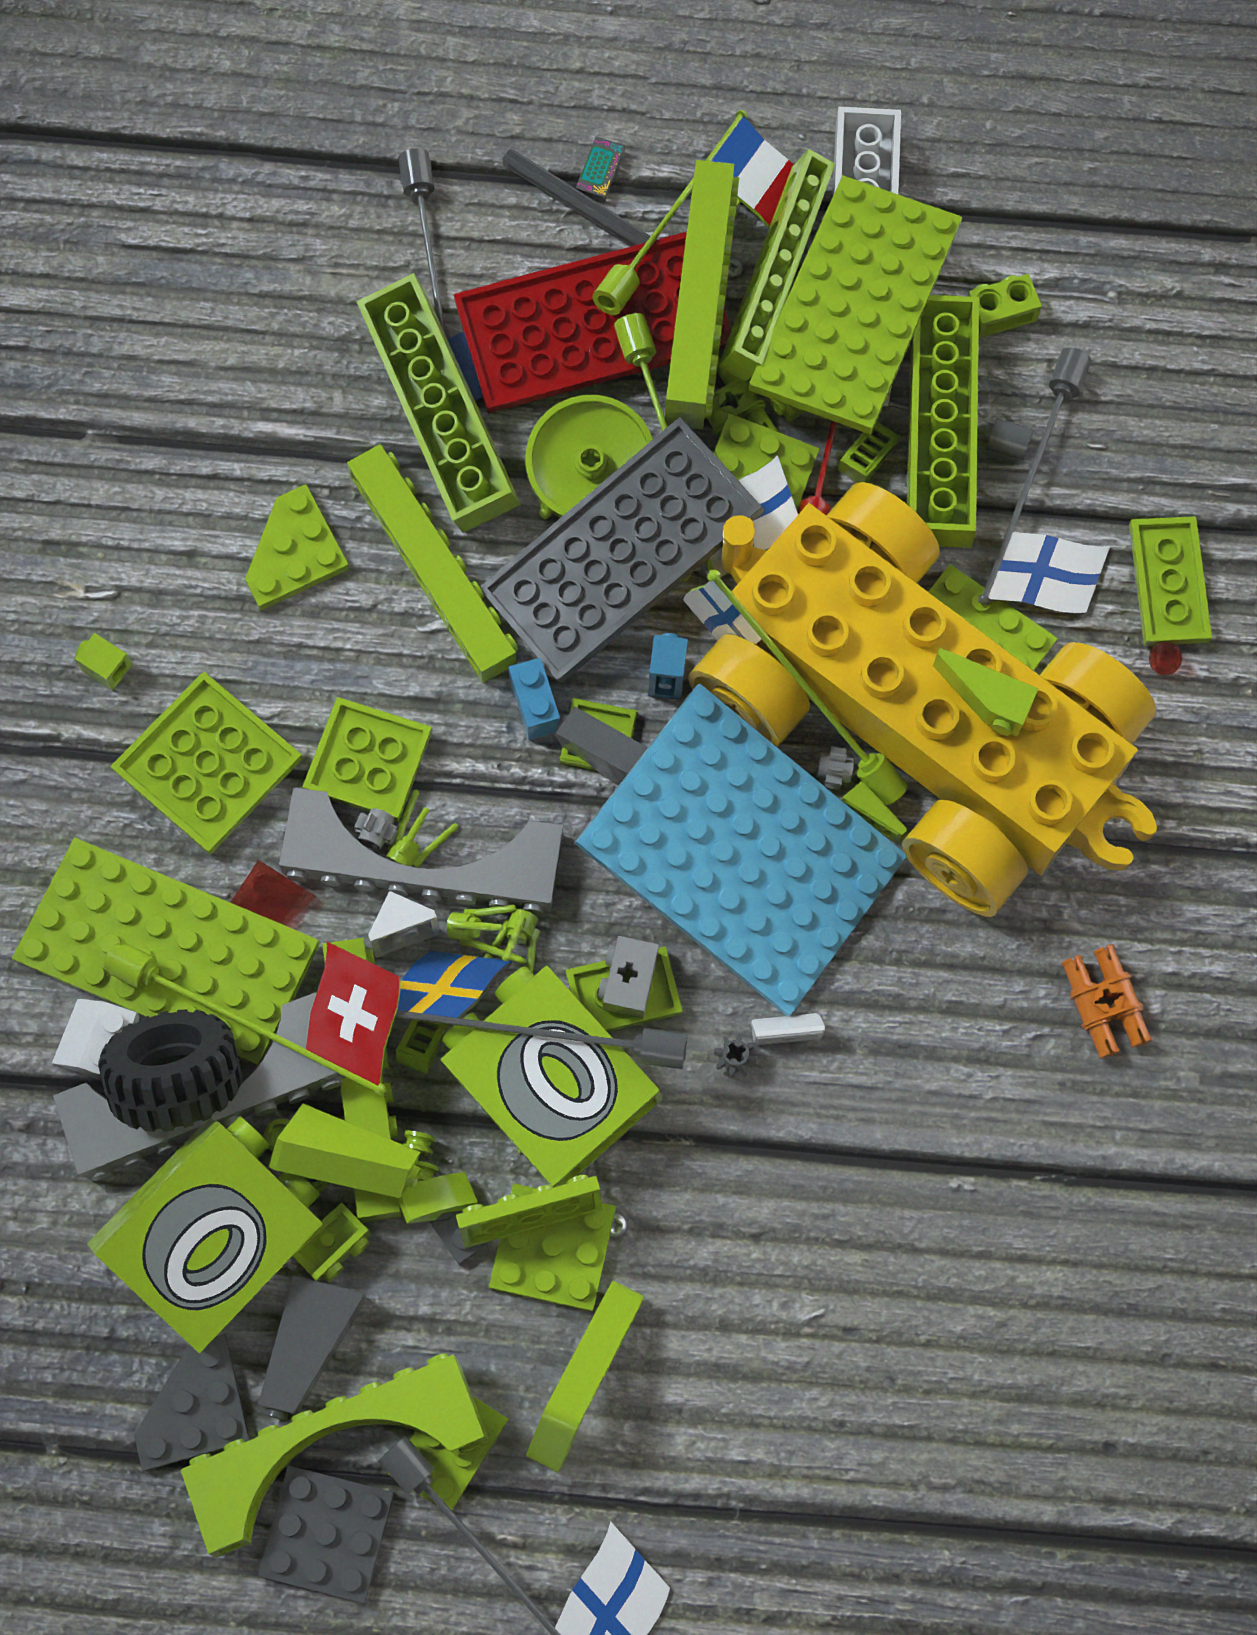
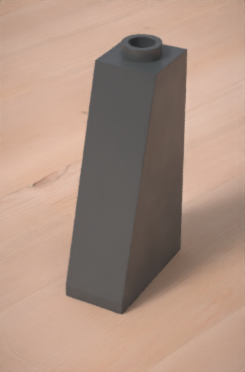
M574 707L569 715H565L557 726L556 735L561 747L587 762L593 769L618 786L648 748L577 707Z
M293 1276L258 1403L259 1406L267 1408L266 1416L286 1420L288 1414H299L364 1305L366 1296L362 1292Z

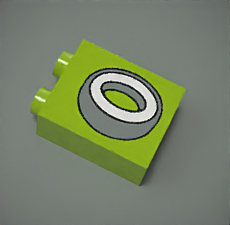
M547 965L535 976L526 966L511 974L495 992V995L503 1004L483 1021L612 1038ZM470 1013L462 1018L480 1021L474 1013ZM459 1025L452 1026L442 1038L443 1043L450 1051L440 1060L548 1184L553 1185V1187L568 1184L567 1181L570 1178L581 1174L662 1101L661 1092L658 1087L619 1046Z
M241 1116L227 1129L216 1120L208 1119L87 1243L91 1251L199 1354L323 1224L308 1209L321 1194L303 1176L283 1172L276 1178L258 1160L270 1147V1144Z

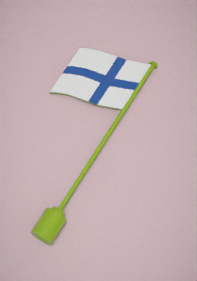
M641 313L629 314L618 319L614 324V328L625 361L642 368L661 429L664 431L667 428V423L647 363L656 354V349L645 316ZM778 455L759 471L738 480L764 509V512L753 521L755 523L753 547L766 551L798 516ZM722 548L705 561L708 572L718 570L720 572V579L727 574L721 565Z
M711 570L707 576L709 582L691 589L684 596V602L717 641L724 634L742 637L753 644L758 643L762 639L861 758L857 770V776L885 805L897 801L907 790L908 783L885 755L881 753L865 754L720 579V572L718 570Z

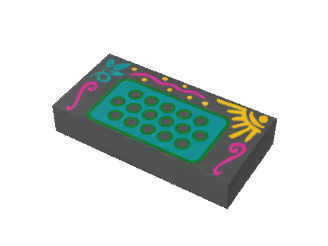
M596 136L575 189L591 199L605 203L625 153V145Z

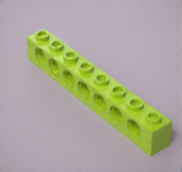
M809 148L791 168L718 365L721 369L744 381H747L754 374L757 365H763L770 346L772 331L784 307L835 163Z

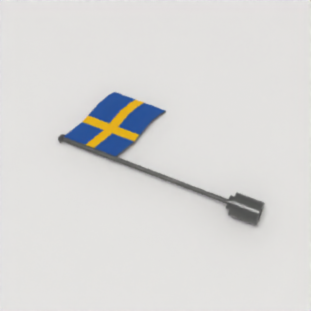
M429 951L411 966L400 981L399 1006L395 1016L398 1018L634 1048V1056H640V1064L683 1069L687 1049V1034L644 1028L643 1035L637 1034L635 1041L461 1019L479 1002L493 980L512 965V961L505 962L499 959Z

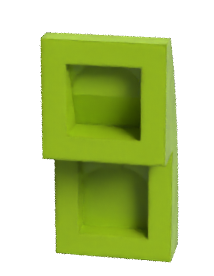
M466 1172L452 1173L416 1182L414 1188L408 1186L401 1198H397L407 1224L436 1220L442 1213L462 1211L464 1208L478 1203Z

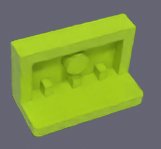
M342 1202L321 1221L323 1224L293 1255L317 1282L322 1283L326 1280L329 1283L343 1270L344 1267L341 1263L351 1254L353 1257H357L370 1244L367 1239L372 1235L371 1232Z

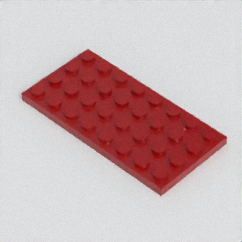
M687 231L657 239L635 268L640 284L617 315H610L600 310L593 301V293L614 265L630 266L645 243L453 294L487 412L492 413L643 372L641 366H634L625 361L614 328V324L618 319L629 314L641 313L646 318L656 349V354L647 363L648 369L669 365L671 363ZM725 308L719 351L725 349L731 332Z

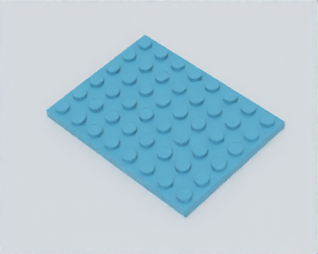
M701 684L696 685L574 843L785 1016L792 1014L907 857L902 850Z

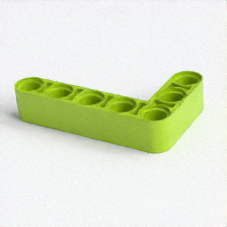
M612 1280L546 1405L526 1457L557 1473L560 1471L582 1420L644 1300V1295Z

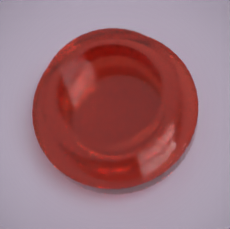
M1158 643L1149 653L1150 667L1160 675L1173 674L1181 666V651L1173 643Z

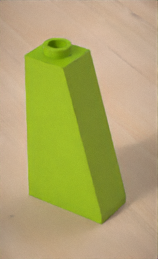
M302 1104L276 1139L268 1168L401 1198L408 1186L414 1188L419 1178L421 1168L416 1165L421 1152Z

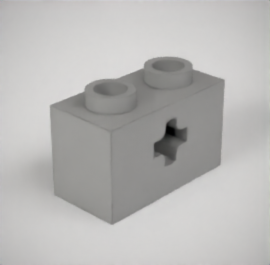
M618 936L616 946L609 945L605 965L611 966L609 978L601 979L598 998L603 999V1010L644 1018L659 944ZM626 970L632 971V978H630L629 983L623 982L622 975L626 973Z

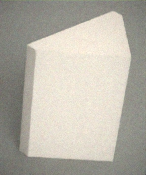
M389 891L368 936L377 958L440 935V930L434 910Z

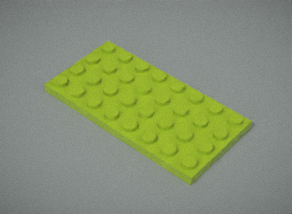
M842 175L772 331L770 346L763 365H757L750 380L748 390L871 435L959 230L962 217Z
M74 837L11 959L18 964L111 1004L137 1012L142 1017L157 1016L160 1012L168 1011L173 1013L183 1009H187L189 1012L199 1010L204 1011L207 1015L213 1014L231 1028L239 1059L259 1066L269 1051L273 1040L155 981L150 986L146 985L143 989H138L110 975L109 970L104 968L106 954L116 943L135 947L157 959L159 976L277 1034L282 1007L284 1004L294 1000L321 943L316 938Z

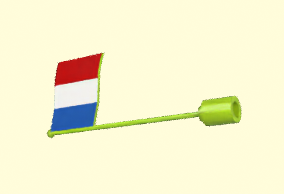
M739 110L736 112L737 118L705 161L735 164L733 177H740L737 199L756 214L769 228L794 164L765 141L747 120V113L744 110ZM694 177L630 266L614 265L595 290L593 301L600 310L610 315L619 314L636 291L640 282L635 268L692 191Z

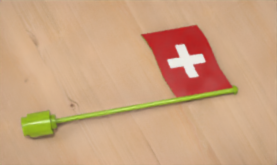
M327 942L325 968L310 1013L305 1049L159 976L157 959L135 947L116 943L106 954L104 968L109 970L110 975L138 989H143L146 985L150 986L155 981L375 1091V1096H382L386 1091L385 1085L381 1083L384 1053L399 1006L401 982L399 976Z

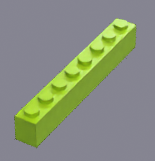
M379 444L348 461L349 477L482 684L509 669V666L516 665V651H518L516 642L509 633L503 634L499 627L501 621L493 607L487 609L481 600L484 598L481 588L476 581L470 583L465 575L467 568L458 554L452 555L448 549L450 542L442 529L436 530L431 523L434 520L432 513L425 503L420 505L415 498L417 492L408 477L403 479L398 472L401 468L392 452L387 454L382 445Z
M364 937L330 942L375 964L373 948L366 947ZM323 943L324 961H326L327 943ZM386 1048L384 1053L383 1069L389 1068L388 1054ZM383 1070L381 1083L385 1085L386 1091L382 1096H375V1091L347 1077L342 1079L341 1093L345 1121L392 1140V1137H398L396 1116H389L388 1103L394 1102L391 1081H384ZM354 1188L357 1216L361 1223L403 1217L396 1197Z

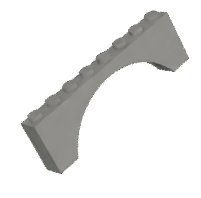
M294 787L279 866L283 875H287L288 879L298 882H305L307 878L319 879L320 883L336 887L340 886L341 883L354 884V888L363 891H374L376 887L388 889V892L391 891L400 896H407L408 892L422 894L423 898L433 901H440L442 897L454 898L457 903L463 905H475L476 902L489 903L490 907L515 905L534 915H542L544 911H552L563 840V825L529 820L522 831L511 842L492 855L477 862L447 869L415 868L385 859L357 841L337 817L327 792Z
M316 992L283 1005L277 1035L306 1049L310 1013L317 994ZM273 1041L263 1061L241 1084L233 1101H228L227 1107L221 1112L216 1111L213 1113L212 1119L227 1129L239 1116L245 1118L255 1113L256 1116L270 1114L277 1109L276 1105L288 1100L289 1103L303 1101L310 1096L309 1092L321 1087L322 1090L336 1088L343 1083L342 1079L346 1077ZM84 1083L53 1095L77 1174L88 1179L91 1178L92 1181H98L111 1176V1170L124 1165V1168H131L145 1162L144 1157L157 1152V1155H164L178 1149L177 1144L188 1140L206 1122L199 1120L194 1122L193 1126L187 1128L181 1126L174 1128L173 1131L164 1132L162 1129H156L154 1132L144 1131L141 1127L138 1129L131 1128L115 1118L109 1109L106 1096L90 1084Z

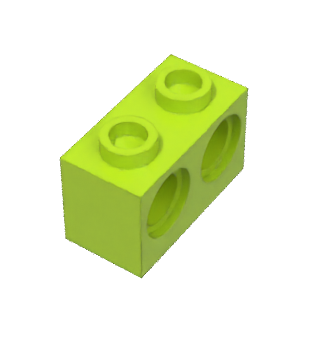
M1029 274L1019 277L1011 275L1004 278L1001 282L991 285L980 284L968 293L969 297H979V338L1037 322L1042 308ZM1011 297H1018V298H1020L1022 301H1021V302L1015 301V300H1013ZM981 306H989L993 310H985Z

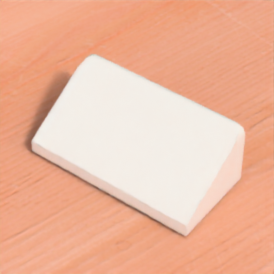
M817 1013L754 1019L751 1022L753 1043L755 1045L818 1040L822 1038L825 1032L824 1023L821 1016Z

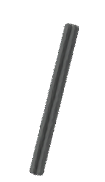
M509 149L502 160L505 167L628 245L634 246L645 243L651 237L514 149Z

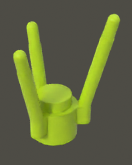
M418 790L413 791L397 829L398 833L392 846L389 845L387 848L389 852L386 855V858L390 861L410 867L413 865L416 868H419L425 858L459 827L457 823L452 824L419 853L418 850L421 846L413 841L429 813L428 807L423 808L408 835L403 836L419 796Z
M507 905L482 909L466 908L464 913L452 912L447 920V935L450 939L460 940L461 946L473 947L503 957L505 950L474 940V938L480 936L481 930L502 931L503 925L482 923L478 917L513 912L516 910V906ZM511 953L510 961L520 964L526 963L524 957Z
M516 909L511 913L509 920H504L503 930L499 932L491 946L499 948L507 935L509 941L502 957L503 961L506 962L509 960L516 943L526 944L527 940H529L526 967L533 974L536 944L541 932L535 928L538 918L528 911ZM486 952L483 958L492 959L494 955Z

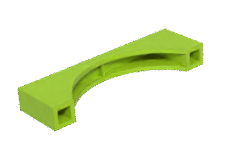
M447 1353L436 1355L427 1360V1366L415 1371L413 1367L403 1369L393 1375L394 1380L382 1385L380 1382L367 1384L359 1389L360 1394L349 1399L346 1396L334 1398L325 1404V1409L313 1413L312 1410L301 1412L291 1418L292 1423L280 1428L278 1425L268 1426L258 1431L259 1437L247 1442L244 1439L235 1440L226 1444L223 1447L224 1451L214 1456L207 1453L189 1461L190 1466L181 1469V1473L208 1554L218 1558L251 1544L258 1510L264 1496L278 1474L301 1451L332 1433L356 1426L373 1424L405 1427L433 1438L455 1456L490 1442L461 1364L454 1354L448 1356Z

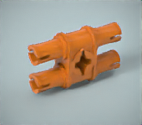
M1114 944L1107 945L1106 949L1101 947L1093 952L1104 976L1102 983L1096 984L1091 982L1082 960V955L1075 956L1074 960L1069 958L1061 962L1072 987L1070 999L1074 1000L1083 1022L1081 1024L1082 1029L1090 1032L1099 1059L1107 1058V1055L1113 1056L1120 1052L1109 1027L1111 1020L1117 1019L1122 1021L1131 1043V1048L1139 1047V1044L1145 1045L1153 1041L1141 1015L1143 1004L1139 1003L1130 981L1132 979L1131 974L1123 971ZM1103 995L1106 999H1116L1110 1008L1108 1004H1097Z

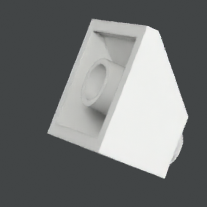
M77 999L52 1064L102 1081L98 1061L105 1044H108L109 1039L115 1033H121L122 1028L130 1023L135 1024L139 1022L141 1017L137 1012L104 1001Z

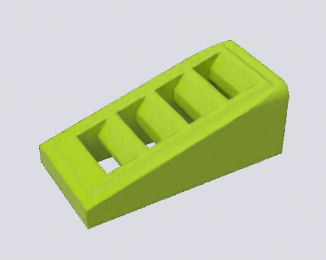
M876 422L871 435L863 432L839 461L838 471L857 483H868L898 443L901 436ZM877 432L889 441L884 443L872 434ZM869 440L870 442L880 447V452L871 447L870 445H868L866 442ZM860 450H865L875 458L872 460L861 453ZM854 458H858L862 462L866 463L868 466L865 468L864 466L854 461Z
M861 781L842 797V802L881 834L897 844L904 840L907 828L864 782Z
M412 1019L396 1049V1061L427 1074L450 1024ZM421 1022L436 1028V1032L420 1026ZM415 1035L428 1041H431L430 1044L428 1045L426 1043L414 1039Z

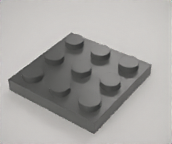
M288 1465L257 1576L366 1604L395 1493Z

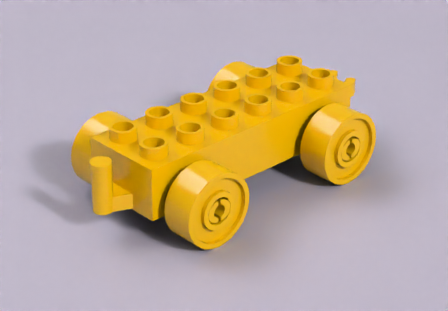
M865 482L853 484L827 515L808 503L767 551L753 547L755 523L750 518L737 515L726 521L722 534L721 565L727 573L732 575L737 583V586L731 592L840 723L941 799L931 806L902 843L908 860L933 887L961 907L981 916L992 917L996 915L1028 875L1027 866L1041 876L1066 844L1081 850L1082 854L1088 859L1108 870L1123 871L1129 867L1133 861L1132 852L1129 849L1109 844L1104 837L1103 826L1110 819H1123L1132 826L1136 837L1142 841L1150 840L1157 830L1153 814L1143 802L1130 794L1123 793L1115 785L1138 751L1132 744L1155 717L1156 705L1144 684L1127 667L1109 654L1093 646L1079 642H1070L1061 648L1042 673L1038 675L917 584L939 558L940 549L938 542L928 525L911 507L897 496L879 486ZM724 634L688 675L692 690L698 684L704 686L777 748L810 710L809 699H812L762 639L758 643L753 644L742 637ZM939 648L1039 688L1018 736L1012 734L1006 736L995 732L990 725L981 720L933 667Z

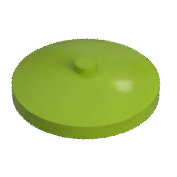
M581 395L556 404L538 420L529 436L526 447V470L535 495L549 511L561 518L653 440L649 428L633 409L610 397Z

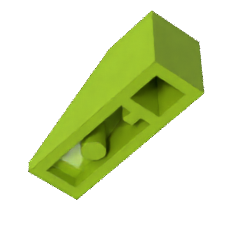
M939 648L933 667L981 720L990 725L995 732L1006 736L1011 734L1018 736L1039 688Z

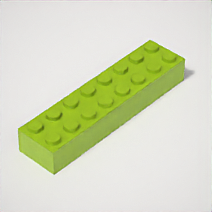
M696 160L666 395L665 420L667 426L680 417L690 428L703 430L704 418L711 419L740 177H733L735 164Z
M412 273L356 301L455 525L464 533L521 505L425 288L416 275Z
M930 295L910 342L907 505L928 525L939 547L972 548L976 533L979 297Z

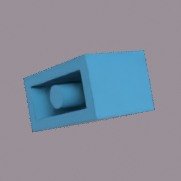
M664 633L661 636L654 635L648 696L681 700L688 639L681 638L680 635L674 633Z
M541 657L509 666L511 687L528 740L556 733L560 716Z

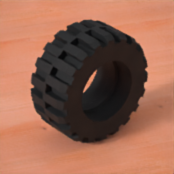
M183 1009L173 1013L168 1011L160 1012L157 1016H146L139 1019V1022L135 1024L130 1023L122 1028L121 1033H115L109 1039L108 1044H105L98 1061V1068L108 1106L113 1116L131 1128L138 1129L141 1127L144 1131L154 1132L156 1129H162L164 1132L173 1131L174 1128L181 1126L187 1128L193 1126L194 1122L199 1120L204 1122L212 1118L213 1113L216 1111L221 1112L227 1107L228 1101H233L243 1078L231 1028L213 1014L207 1015L204 1011L199 1010L189 1012L187 1009Z

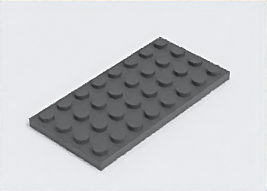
M679 417L483 583L480 588L538 658L541 657L545 667L562 684L720 550L723 546V526L728 519L740 515L754 521L764 512V509Z

